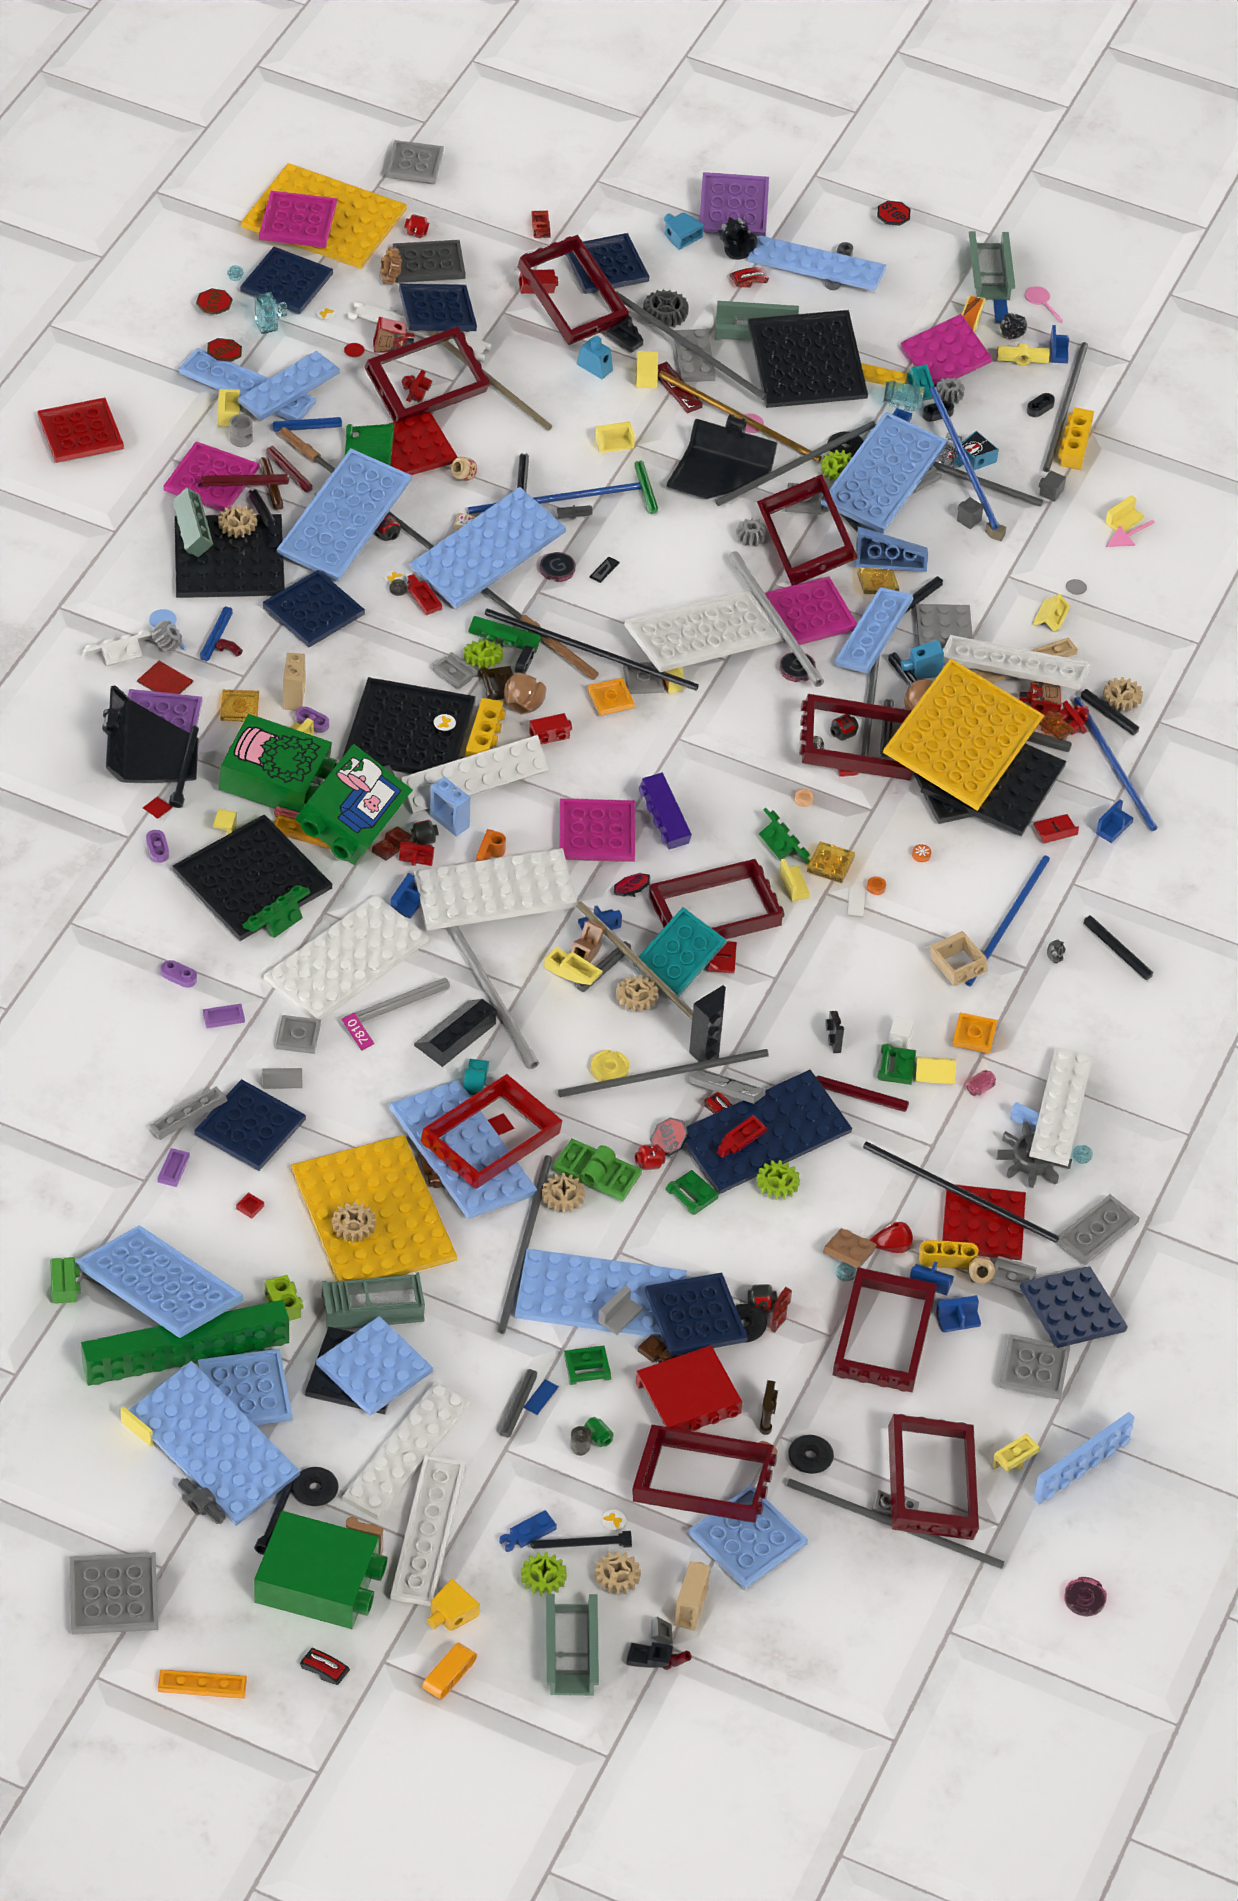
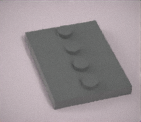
M460 240L393 243L392 248H397L400 251L399 255H401L400 258L402 259L401 273L397 277L398 283L465 279L466 273Z

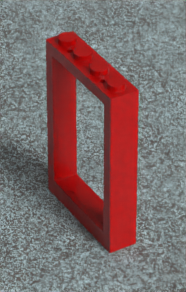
M506 1074L423 1128L421 1142L426 1148H429L436 1154L440 1160H443L450 1166L454 1172H457L464 1178L468 1184L478 1189L560 1134L563 1120ZM502 1097L541 1131L478 1172L443 1142L440 1137Z

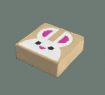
M458 513L454 529H460L473 520L475 515Z

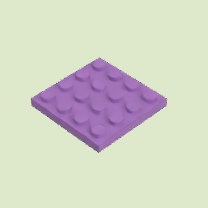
M703 172L700 222L704 224V232L718 233V230H721L722 224H726L728 218L731 217L734 220L737 218H741L743 221L746 220L748 229L755 236H766L769 177Z
M129 689L128 697L132 701L190 733L191 728L198 725L203 702L201 696Z

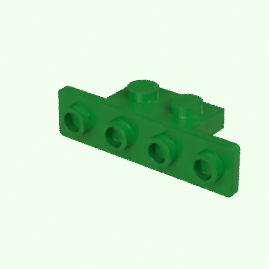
M473 616L468 630L470 634L483 637L490 642H500L509 648L523 649L525 645L535 647V653L541 641L540 635L478 616Z
M765 807L763 810L772 822L758 833L780 860L786 858L796 849L801 857L810 865L812 862L808 858L810 856L809 852L804 847L800 848L798 846L800 841L794 835L790 836L788 834L790 829L784 822L781 824L778 822L780 817L774 810L770 812Z
M302 886L293 887L287 894L278 897L274 903L264 907L261 912L251 916L248 921L242 924L243 928L255 932L266 924L269 935L273 938L277 937L303 918L297 902L308 895L310 890Z

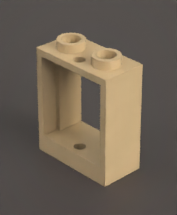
M287 653L283 677L284 710L296 711L298 708L303 707L306 685L305 654Z
M963 931L930 946L931 960L954 987L988 971L987 958ZM965 951L973 962L954 970L945 959Z
M689 1562L676 1604L674 1626L695 1631L708 1591L711 1566L705 1565L702 1562Z

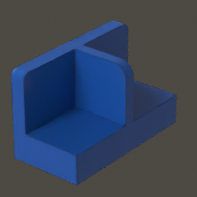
M1052 325L1050 336L1051 363L1068 364L1069 337L1068 335H1056V325Z
M1121 799L1098 821L1096 834L1110 843L1133 823V817L1122 811L1123 801Z
M408 873L391 897V907L404 917L411 919L421 904L420 893L415 886V876Z
M598 905L594 906V914L610 930L621 928L622 914L620 910L613 911L610 909L601 912ZM587 917L578 919V924L582 931L586 921L589 920Z
M934 1262L932 1269L919 1264L912 1267L911 1279L937 1284L936 1293L948 1295L954 1276L937 1271L938 1262Z
M977 1295L938 1301L936 1315L942 1332L981 1326V1320L977 1311L979 1305Z

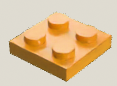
M623 678L588 685L589 695L599 716L633 709L635 706Z
M960 1012L952 1046L990 1054L998 1020Z

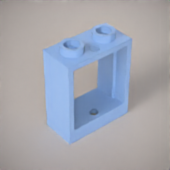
M444 776L431 786L430 816L453 835L458 836L470 827L471 797Z

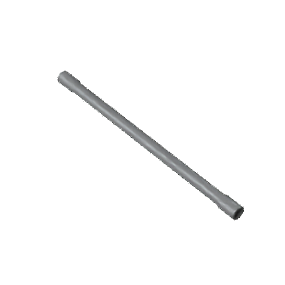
M737 551L732 552L729 555V559L735 568L739 570L807 672L814 686L820 687L824 683V679L817 669L814 668L745 565L740 554Z
M458 926L447 927L492 1004L497 1009L499 1016L521 1051L526 1064L530 1069L538 1067L539 1061L519 1031Z

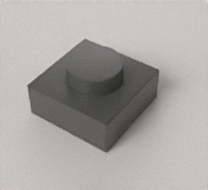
M658 1616L651 1620L652 1638L662 1644L669 1645L673 1643L672 1624Z

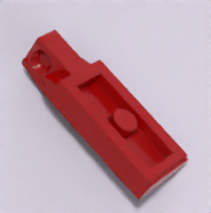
M414 574L407 576L408 590L425 615L442 610L441 602L425 581L419 582Z
M754 1115L725 1135V1138L722 1140L723 1144L718 1146L717 1154L723 1158L730 1152L733 1154L739 1152L763 1135L767 1128Z

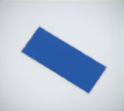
M993 299L995 321L1000 323L1004 315L1008 314L1007 300Z
M545 1379L523 1408L538 1415L559 1386Z

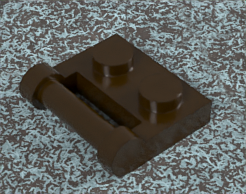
M511 666L492 669L481 668L478 673L480 678L483 679L487 699H505L504 688L507 680L513 674ZM494 677L498 691L493 690L490 678Z
M767 1380L762 1404L759 1430L764 1435H768L772 1431L771 1416L775 1414L778 1390H775L776 1381Z

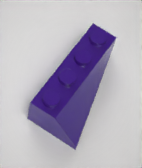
M663 772L642 778L639 792L646 800L648 812L652 813L654 817L655 827L659 828L663 844L667 845L668 850L689 844L692 834Z

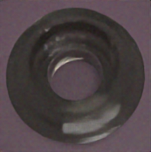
M396 579L390 584L389 590L393 595L401 596L407 592V585L405 581Z

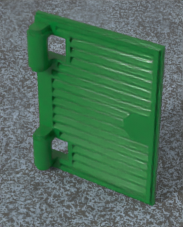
M348 424L346 426L345 455L351 448L391 466L394 424L366 426ZM359 432L358 437H353V433Z

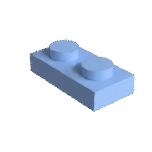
M1016 1102L1012 1106L1010 1118L1017 1124L1022 1125L1023 1122L1027 1121L1030 1129L1035 1132L1039 1113Z

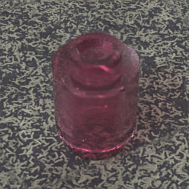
M988 1070L981 1071L969 1079V1082L966 1084L967 1090L972 1096L982 1095L995 1086V1075Z

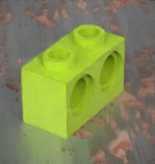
M288 1275L264 1281V1293L268 1303L283 1300L289 1321L301 1318V1309L304 1306L301 1297L296 1295L297 1289L294 1281L291 1282Z

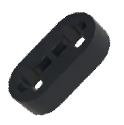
M1050 393L1039 395L1028 403L1027 414L1031 417L1043 415L1054 407L1055 397Z
M942 401L949 417H951L954 413V404L950 401ZM936 403L924 407L923 418L926 421L932 422L942 419Z
M524 646L517 660L515 673L526 674L533 660L535 647Z

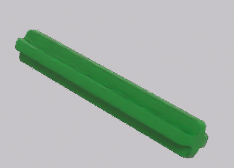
M642 460L636 461L634 467L641 484L650 514H656L658 512V505L644 462Z

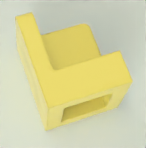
M218 809L213 827L228 830V834L235 831L237 812Z

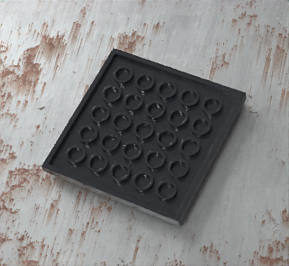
M849 310L748 319L762 391L767 394L765 399L766 408L868 398Z
M256 514L257 526H255V531H251V535L244 534L243 538L241 535L235 538L233 534L229 537L228 532L223 534L218 524V516L220 515H205L213 545L199 557L189 554L185 550L180 527L177 523L178 519L177 516H174L176 598L274 596L285 589L283 556L277 553V548L283 541L282 514H272L275 519V526L267 528L260 515Z
M368 677L343 756L355 744L383 767L390 765L394 771L411 774L458 760L476 696ZM447 714L455 719L456 725L451 730L442 731L434 726V719L439 715Z
M1025 743L978 811L928 780L921 787V793L1022 837L1063 771L1066 761Z
M265 814L172 866V871L239 941L266 927L265 924L253 932L244 929L242 924L248 921L251 916L261 912L264 907L274 903L278 897L287 894L293 887L302 886L310 890L308 895L297 902L299 907L332 889V883Z

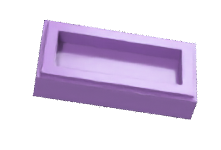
M242 1004L203 1009L206 1028L245 1023Z
M171 1148L157 1178L158 1183L177 1187L190 1158V1153Z

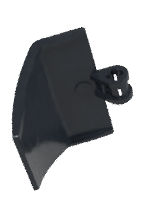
M729 414L725 427L695 419L689 445L668 480L666 487L705 499L733 492L772 471L778 443L745 433L746 418L740 419Z
M116 685L111 686L109 709L103 711L105 720L102 725V730L108 735L106 769L118 781L125 783L178 782L190 733L132 701ZM198 737L186 781L197 779Z

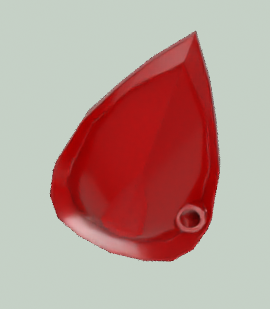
M894 1222L874 1235L870 1241L877 1244L876 1248L892 1253H904L910 1249L913 1235L906 1223Z

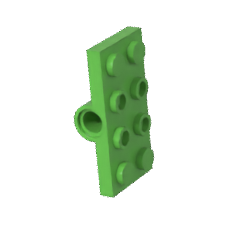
M571 1138L553 1165V1171L560 1174L565 1173L566 1177L572 1174V1179L579 1178L580 1183L622 1202L642 1174V1169L617 1159L611 1148L601 1145L598 1149H595Z

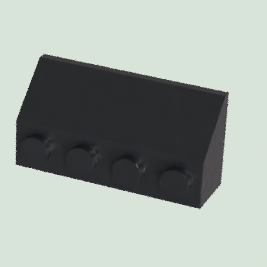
M724 985L693 1004L689 1053L698 1062L719 1058L726 991Z
M484 999L468 1000L415 1042L414 1046L443 1067L496 1025L497 1009Z

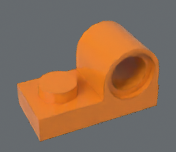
M487 829L476 855V861L489 860L491 857H502L506 851L505 835L501 832Z

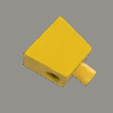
M451 1579L432 1599L430 1605L432 1615L427 1619V1623L432 1629H436L443 1624L449 1631H453L479 1616L480 1603L454 1579Z

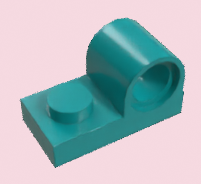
M927 364L911 367L907 374V380L911 388L915 387L919 402L933 399L930 388L934 387Z
M469 1060L464 1078V1088L468 1094L475 1095L485 1088L489 1061Z

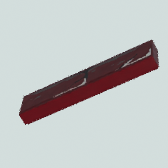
M667 361L658 364V379L687 413L701 409L703 403L698 397L659 377L660 371H664L684 382Z

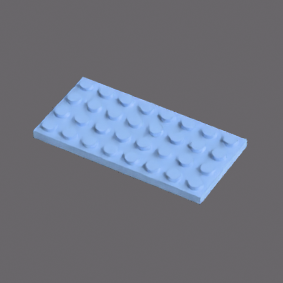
M885 412L829 489L838 512L884 534L947 445V440ZM823 497L821 505L828 507L825 498Z
M350 448L279 545L277 553L314 571L320 570L327 577L339 582L411 482L412 475Z
M519 487L412 561L410 568L457 609L564 534L566 527Z
M456 1080L392 1102L389 1108L428 1164L439 1175L442 1184L467 1219L534 1196L537 1188L518 1162L478 1189H475L457 1172H454L443 1160H440L429 1148L423 1145L421 1142L423 1128L470 1098V1095L460 1081ZM481 1111L440 1137L443 1142L478 1172L510 1152Z
M140 1225L76 1260V1265L79 1266L81 1271L179 1338L244 1301L242 1293Z
M527 1249L515 1318L610 1331L598 1322L599 1310L619 1290L627 1286L631 1289V1300L643 1307V1311L620 1333L641 1336L653 1335L656 1338H663L646 1296L645 1287L686 1279L687 1270Z
M192 1361L129 1409L133 1415L153 1430V1441L198 1487H206L213 1493L218 1508L236 1526L300 1475V1470Z

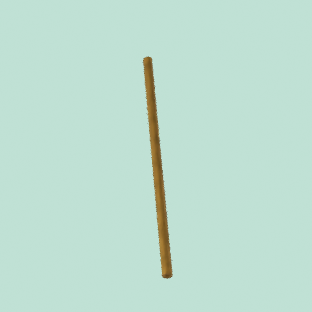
M660 371V378L727 414H732L740 419L746 418L748 425L804 455L812 452L806 447L666 372ZM819 455L813 458V460L820 462L822 456Z

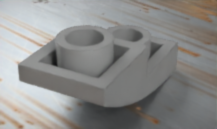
M878 1490L875 1493L872 1510L891 1517V1495ZM905 1496V1509L918 1510L919 1502Z

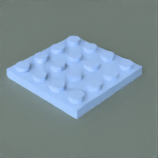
M380 1316L316 1359V1365L369 1416L433 1372V1367Z
M280 1349L198 1360L199 1369L255 1426L292 1421V1411Z
M750 1485L728 1502L752 1505L756 1489ZM762 1499V1503H764L762 1515H758L756 1523L708 1515L689 1529L688 1534L744 1589L751 1586L808 1543V1539L767 1499Z

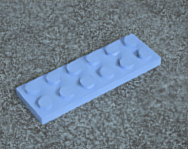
M316 350L238 397V403L262 421L340 374V368Z
M880 587L836 658L835 665L869 674L912 603L913 595Z
M1130 1412L1126 1413L1038 1475L1034 1500L1038 1504L1045 1500L1049 1501L1060 1489H1066L1074 1479H1080L1087 1470L1097 1467L1101 1460L1111 1457L1118 1448L1125 1447L1131 1440L1130 1436L1135 1417Z

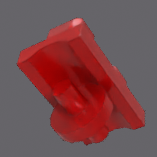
M421 370L416 379L413 375L403 377L401 382L404 386L403 388L405 390L409 389L406 401L411 402L414 398L422 402L426 391L430 389L432 380L425 377L426 371Z
M1067 700L1063 702V709L1056 713L1061 723L1069 719L1072 720L1066 724V728L1071 735L1079 731L1082 734L1086 733L1087 729L1084 727V721L1089 719L1087 716L1089 713L1087 706L1080 707L1076 705L1074 710Z
M401 841L399 860L411 862L412 866H416V864L432 866L435 847L430 844L420 845L415 844L413 841Z

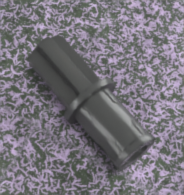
M573 505V507L557 508L558 519L572 517L576 519L579 516H590L593 514L591 505L576 507Z

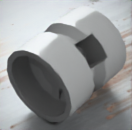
M237 414L230 419V441L236 447H247L253 442V421L250 416Z

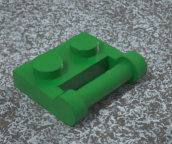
M883 1044L881 1046V1067L877 1078L881 1081L912 1085L916 1050ZM890 1056L896 1057L894 1073L888 1071Z
M690 1170L676 1181H671L665 1188L669 1194H673L689 1208L688 1211L692 1215L697 1214L719 1197V1193L693 1170ZM680 1188H681L682 1190H684V1191H685L693 1200H695L696 1202H693L690 1198H688V1197L680 1190Z
M605 1345L564 1351L570 1385L604 1379V1381L611 1380ZM602 1368L603 1370L582 1374L575 1373V1371Z

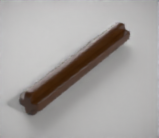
M261 457L260 465L263 474H274L269 458ZM267 485L274 509H283V501L278 485Z

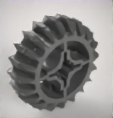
M656 290V293L651 292L643 303L645 311L668 327L672 326L675 328L676 325H681L682 322H685L689 313V305L686 298L682 294H677V291Z

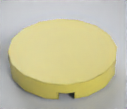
M611 1050L600 1051L592 1058L591 1073L599 1082L626 1077L629 1073V1061L621 1052H611Z

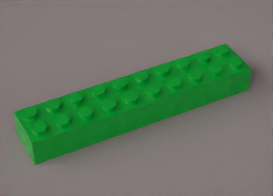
M279 1300L226 1311L181 1338L160 1325L81 1342V1351L88 1386L100 1385L113 1380L118 1381L123 1378L141 1376L146 1373L161 1372L165 1369L180 1368L191 1361L198 1363L199 1359L243 1354L254 1350H263L268 1347L282 1346L289 1343V1317L284 1301Z

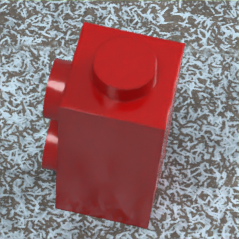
M554 269L533 270L546 292L554 293L559 282L558 276H555ZM520 272L518 279L520 293L535 294Z
M565 713L530 720L529 734L531 737L538 735L541 745L570 739L572 723L571 720L567 719Z

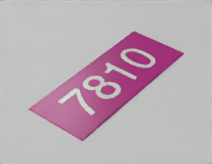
M355 1013L341 1019L361 1051L375 1044Z

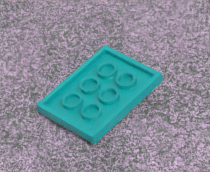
M682 907L640 954L639 958L667 986L680 996L723 948L727 941Z

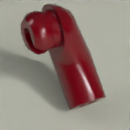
M219 639L218 643L215 644L219 651H223L226 647L237 657L243 652L233 641Z
M687 1650L678 1654H672L669 1666L662 1668L669 1670L672 1666H679L690 1661L692 1655Z

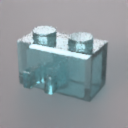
M271 292L255 295V322L261 334L278 331V316H287L285 310L287 309L286 303L281 302L277 304Z
M889 381L886 382L883 402L889 403V407L899 408V406H903L904 410L914 411L922 407L925 388Z

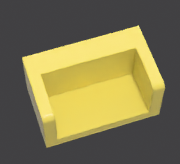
M637 351L636 388H657L658 352Z
M219 389L218 426H230V419L234 415L240 414V404L238 403L240 390Z
M630 421L596 426L595 439L600 453L634 448L635 434Z

